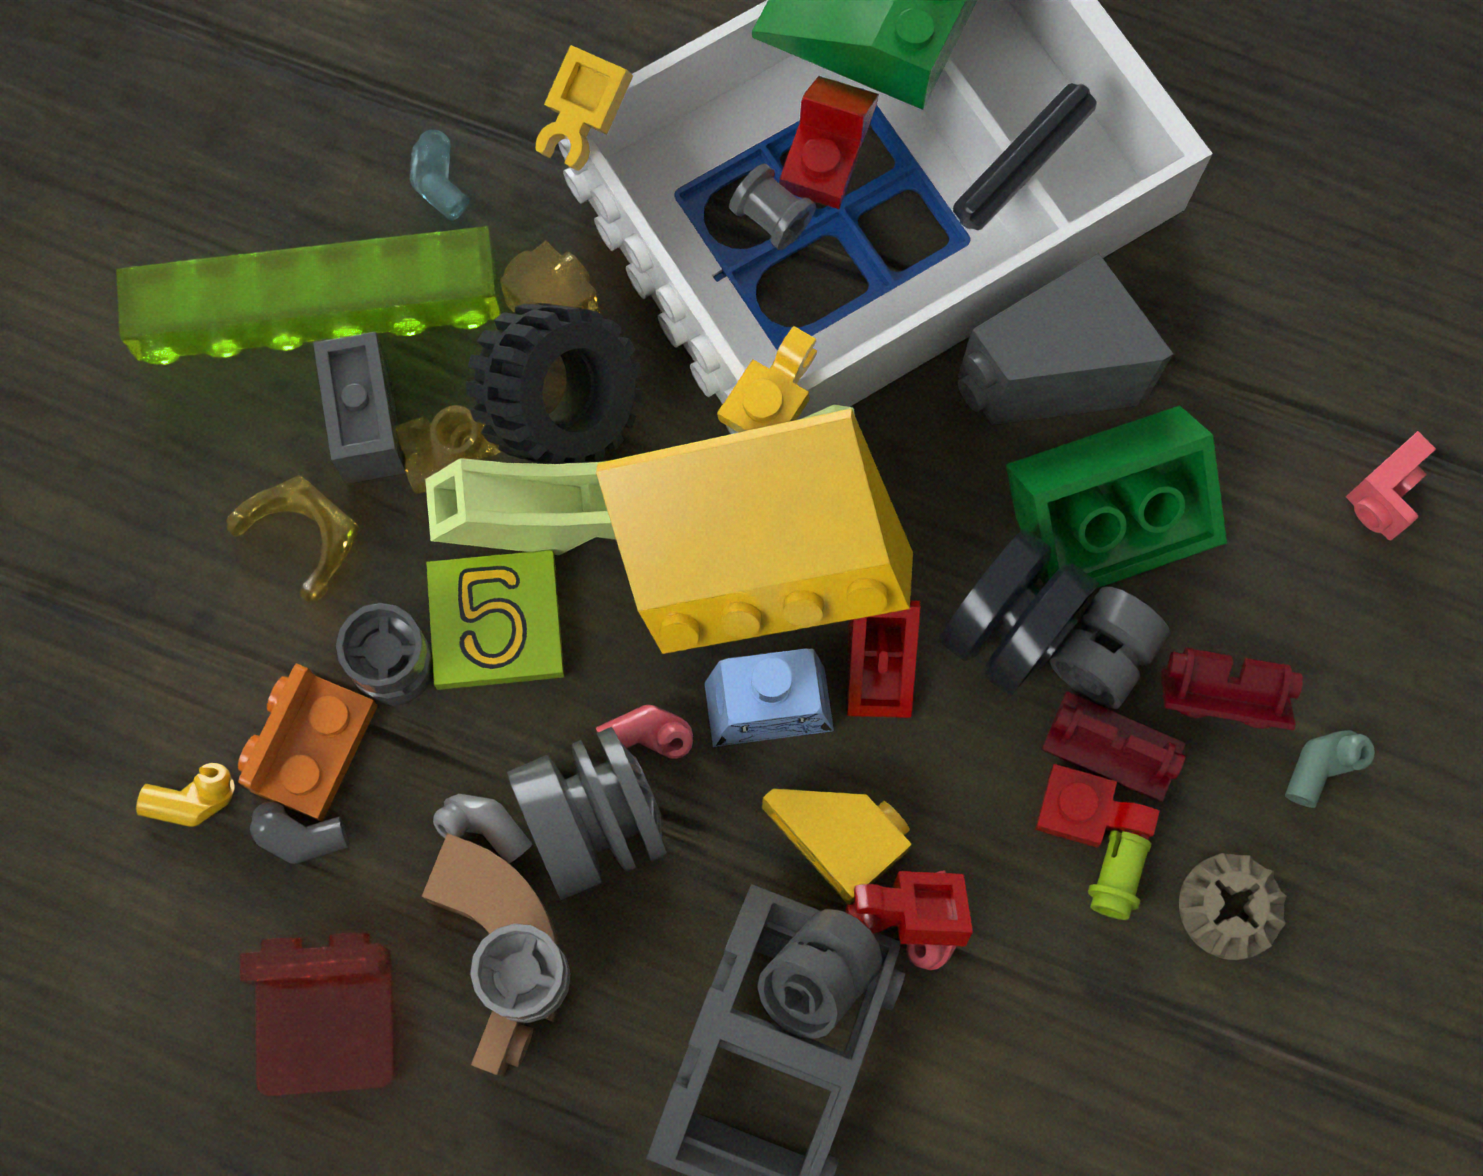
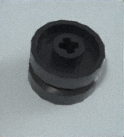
M1026 528L1016 535L977 582L943 630L938 641L960 659L967 661L977 657L995 635L999 636L1002 641L986 664L985 678L1010 697L1019 689L1037 665L1042 668L1079 621L1075 618L1076 614L1099 584L1072 563L1061 567L1041 590L1035 587L1034 584L1051 560L1052 547Z

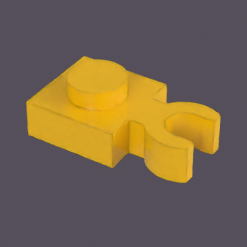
M570 45L544 105L559 113L556 122L548 124L539 133L536 140V151L545 157L551 158L558 142L569 139L571 149L566 156L565 164L576 171H580L589 158L590 146L587 135L590 129L593 128L606 135L608 134L633 75L627 69Z

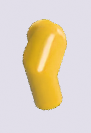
M208 763L199 768L200 774H197L194 777V781L181 791L145 784L137 799L136 812L139 816L188 827L197 826L229 804L233 797L235 784L229 770L224 765Z

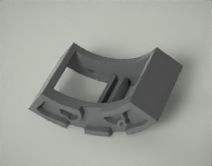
M751 884L725 947L724 956L688 1043L689 1047L681 1064L677 1079L673 1083L646 1159L688 1176H834L839 1158L828 1153L857 1078L880 1009L884 1008L892 1012L906 973L894 969L901 947L900 941L879 933L873 934L880 946L882 964L879 974L863 992L864 994L844 1052L810 1038L798 1037L782 1027L736 1010L733 1007L755 951L775 958L814 913L820 912V910ZM718 1047L830 1091L805 1156L695 1113Z

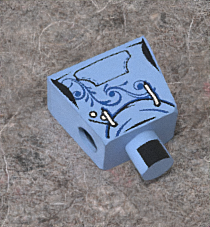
M806 648L724 659L718 662L705 681L713 747L831 732L834 730L825 668L814 649Z

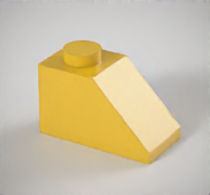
M772 789L763 797L762 809L847 904H851L855 900L854 887L856 885L873 884L900 860L912 845L904 836L910 831V828L901 815L886 801L877 806L866 794Z

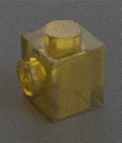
M546 240L532 252L527 250L518 254L507 265L504 276L500 278L506 305L514 313L515 306L526 303L538 305V302L599 312L596 290L588 283L590 276L587 270L570 252L566 251L560 255Z

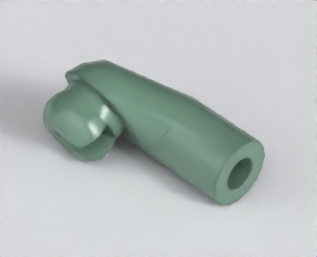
M1351 730L1338 731L1309 740L1301 750L1285 792V797L1299 805L1315 808L1327 777L1353 770H1362L1372 763L1375 754L1372 741L1367 736L1356 734V732Z

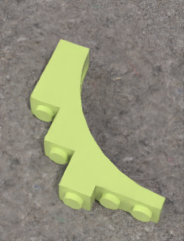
M834 404L804 418L846 410L851 407ZM460 458L425 479L430 540L524 552L553 550L554 555H561L595 537L616 539L596 475L597 464L601 462L536 464L504 463Z

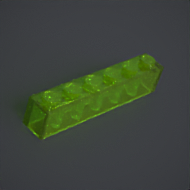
M488 226L116 269L120 339L137 361L143 360L146 363L158 365L176 362L180 356L205 353L212 357H230L239 354L241 349L262 346L275 350H291L300 347L304 341L330 340L375 331L376 333L391 332L399 336H411L422 333L426 327L451 324L456 328L471 329L480 327L487 320L496 319L501 315L495 251Z

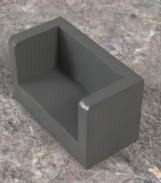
M376 331L314 342L331 461L344 483H355L406 473L389 363Z

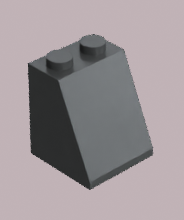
M1098 253L973 328L959 370L958 388L968 406L975 412L982 410L992 425L1138 406L1148 399L1173 353Z

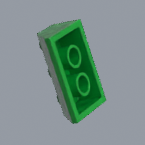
M1180 405L1006 464L1015 516L1020 529L1026 528L1052 547L1051 560L1040 576L1044 586L1061 567L1072 563L1099 583L1096 587L1097 589L1227 543L1213 434Z

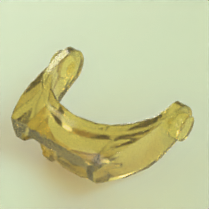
M299 475L273 488L263 490L244 501L227 518V531L234 537L240 536L262 517L283 511L301 513L317 522L322 538L321 559L318 567L305 582L299 593L305 601L310 602L313 600L315 602L321 599L327 592L328 586L326 584L351 550L359 527L303 476Z

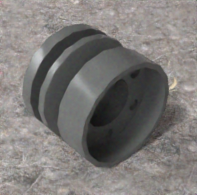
M612 727L597 733L599 743L607 762L593 767L581 740L572 744L573 758L577 770V775L564 779L548 755L507 772L524 818L561 901L602 884L597 853L607 848L611 850L620 866L626 872L636 869L625 841L639 835L651 862L667 855L662 841L661 813L636 756L634 757L620 742Z

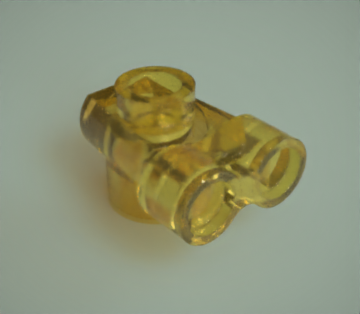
M458 405L446 407L436 414L432 422H429L425 416L397 425V437L406 459V474L416 494L426 492V478L460 458L485 461L487 458L501 453L498 450V444L488 442L480 433L485 424L474 422L470 410L466 407Z

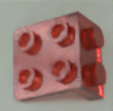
M341 933L329 936V947L302 949V938H272L261 940V952L240 953V981L255 986L256 1085L262 1094L279 1096L383 1088L393 1081L395 1069L391 950L379 943L370 944V933Z

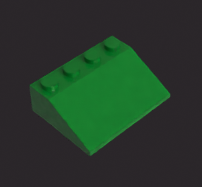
M768 0L752 30V38L923 110L977 0Z

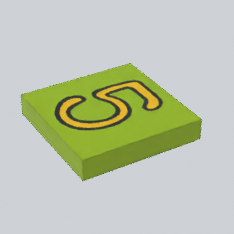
M553 550L426 562L434 686L437 690L564 678L555 555Z

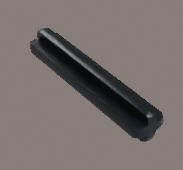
M1068 84L954 203L953 212L965 228H972L977 231L982 230L1095 111L1097 101L1090 94V89L1084 84Z

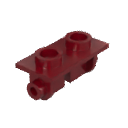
M1185 647L1183 653L1172 651L1167 669L1161 670L1164 706L1166 709L1177 710L1181 714L1194 718L1212 716L1241 721L1250 727L1258 729L1277 727L1295 730L1296 723L1290 698H1299L1302 690L1303 676L1302 673L1292 672L1291 666L1288 664L1245 658L1239 678L1229 677L1233 665L1231 655Z
M1067 691L1064 694L1041 749L1106 779L1117 781L1118 784L1161 803L1164 800L1171 780H1175L1178 777L1186 757L1182 755L1186 743Z

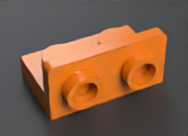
M296 663L289 677L282 676L271 691L267 703V711L271 712L260 736L253 735L242 750L238 762V770L242 773L238 783L258 796L278 802L284 807L322 822L378 705L370 698L315 676L309 668Z

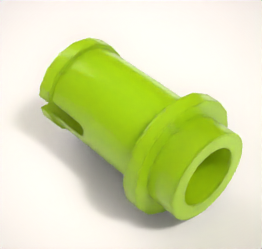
M1114 830L1109 835L1110 841L1097 884L1090 885L1088 889V894L1093 897L1090 908L1108 917L1128 920L1131 910L1139 909L1141 900L1135 895L1146 856L1150 852L1152 843L1136 834L1125 831L1120 833Z

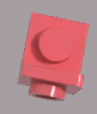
M1419 431L1346 496L1354 505V511L1358 519L1368 529L1376 533H1382L1388 540L1394 539L1418 518L1417 513L1401 497L1427 475L1418 465L1436 450Z

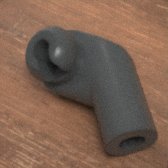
M264 802L253 811L250 833L256 844L288 863L297 864L349 848L347 832L340 816L305 827L289 817L284 812V806L278 802Z

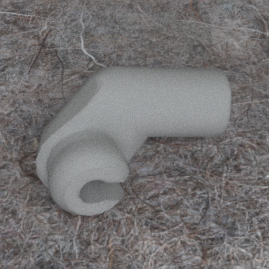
M456 794L447 798L444 801V807L437 810L433 817L436 830L444 838H446L447 833L459 838L465 832L482 834L508 864L521 856L532 845V842L506 809L494 799Z

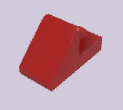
M818 76L804 93L801 100L800 124L782 170L779 184L795 196L809 198L814 202L840 209L876 108L879 94Z

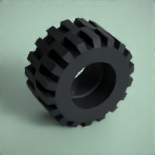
M539 302L538 305L526 303L515 306V314L503 312L494 319L497 330L495 332L483 331L477 340L483 347L480 356L471 354L468 368L475 369L474 381H466V395L475 397L477 403L469 410L474 422L485 424L480 432L490 443L498 444V450L507 455L539 464L600 462L606 458L604 448L616 450L624 441L620 434L623 427L631 429L637 416L631 413L634 402L641 403L642 389L635 388V378L642 376L640 362L631 361L630 356L635 351V348L630 338L619 337L622 328L613 320L603 319L601 313L593 310ZM560 356L566 370V387L560 403L548 415L543 401V384L550 366Z

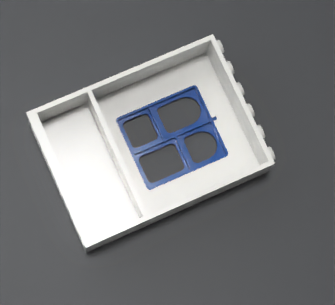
M766 0L633 73V78L608 134L606 135L591 128L587 135L590 153L586 164L580 171L569 167L563 171V174L578 202L583 203L589 200L598 214V217L594 218L595 225L608 248L613 251L620 247L630 264L626 266V271L638 294L643 299L651 295L662 311L658 315V320L668 340L676 348L683 344L693 358L694 363L690 364V369L703 393L707 397L716 393L722 404L752 359L770 369L781 343L792 328L772 322L761 311L756 299V287L762 275L773 265L822 237L833 236L839 240L866 279L868 290L816 322L803 327H797L816 338L817 341L813 347L817 350V355L797 383L798 386L809 391L810 398L797 419L800 420L834 404L846 407L854 405L968 338L973 328L1099 253L1104 258L1184 211L1213 153L1098 0H977L923 110L752 38V30L768 1ZM818 76L879 94L870 126L895 161L894 168L844 196L840 209L830 206L816 209L805 230L793 243L783 250L775 248L771 244V238L760 245L748 249L730 248L718 243L709 234L704 222V209L710 197L721 188L749 174L761 164H768L774 169V179L779 183L784 168L780 158L785 152L790 150L800 124L801 100L804 93ZM1068 84H1084L1090 89V94L1097 101L1095 111L982 230L977 231L972 228H965L953 212L954 203ZM569 139L558 142L565 160L571 149ZM906 190H913L920 195L944 229L949 242L944 248L906 270L894 272L886 266L861 230L858 219L864 213ZM726 426L730 434L738 433L730 427Z

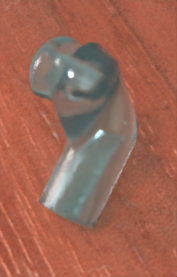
M427 130L420 135L419 141L413 146L410 184L419 195L448 220L452 221L460 217L469 204V197L448 180L450 168L449 153L451 150L450 139L441 131Z

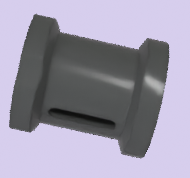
M761 164L753 169L740 183L730 200L729 208L737 216L748 215L771 235V244L778 250H783L793 243L805 230L816 210V204L809 198L804 197L800 200L774 179L775 171L768 164Z

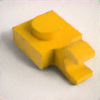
M793 326L781 343L770 369L752 359L717 412L719 421L739 433L797 420L810 400L809 391L798 386L797 383L817 355V350L813 348L817 342L816 338Z

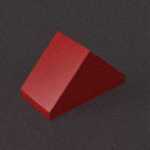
M910 600V609L848 621L847 716L912 717L920 601Z

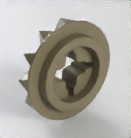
M1221 853L1202 861L1187 875L1179 896L1180 917L1188 935L1204 951L1222 959H1247L1270 948L1281 929L1285 926L1284 903L1287 896L1280 891L1274 879V871L1264 868L1255 862L1250 855ZM1224 889L1227 893L1233 895L1240 891L1244 892L1251 889L1253 893L1248 896L1249 901L1243 907L1248 915L1247 922L1235 916L1228 920H1222L1217 925L1213 920L1220 915L1219 911L1225 905V901L1220 895V890Z

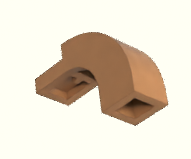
M447 833L422 897L432 905L476 921L489 934L497 928L514 923L532 925L548 934L560 948L558 936L550 915L540 898L520 873L504 859L488 849ZM492 1010L471 1065L504 1077L509 1064L515 1067L521 1065L533 1034V1028L525 1026L523 1022L510 1021ZM557 1010L545 1019L554 1022Z

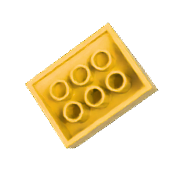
M852 408L597 464L596 475L638 612L662 654L910 609L913 551Z

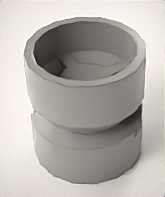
M514 923L497 928L481 941L473 955L470 975L475 993L487 1008L510 1021L531 1023L547 1018L561 1006L569 991L571 973L566 956L548 934L532 925Z

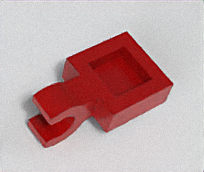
M1053 764L1035 830L1098 848L1102 843L1105 830L1110 832L1116 830L1120 833L1125 831L1149 840V836H1154L1160 811L1141 804L1114 801L1113 797L1117 781Z
M899 871L893 888L875 884L856 885L854 887L855 904H848L846 907V913L858 918L871 930L872 934L892 926H898L900 944L966 946L973 933L964 874Z

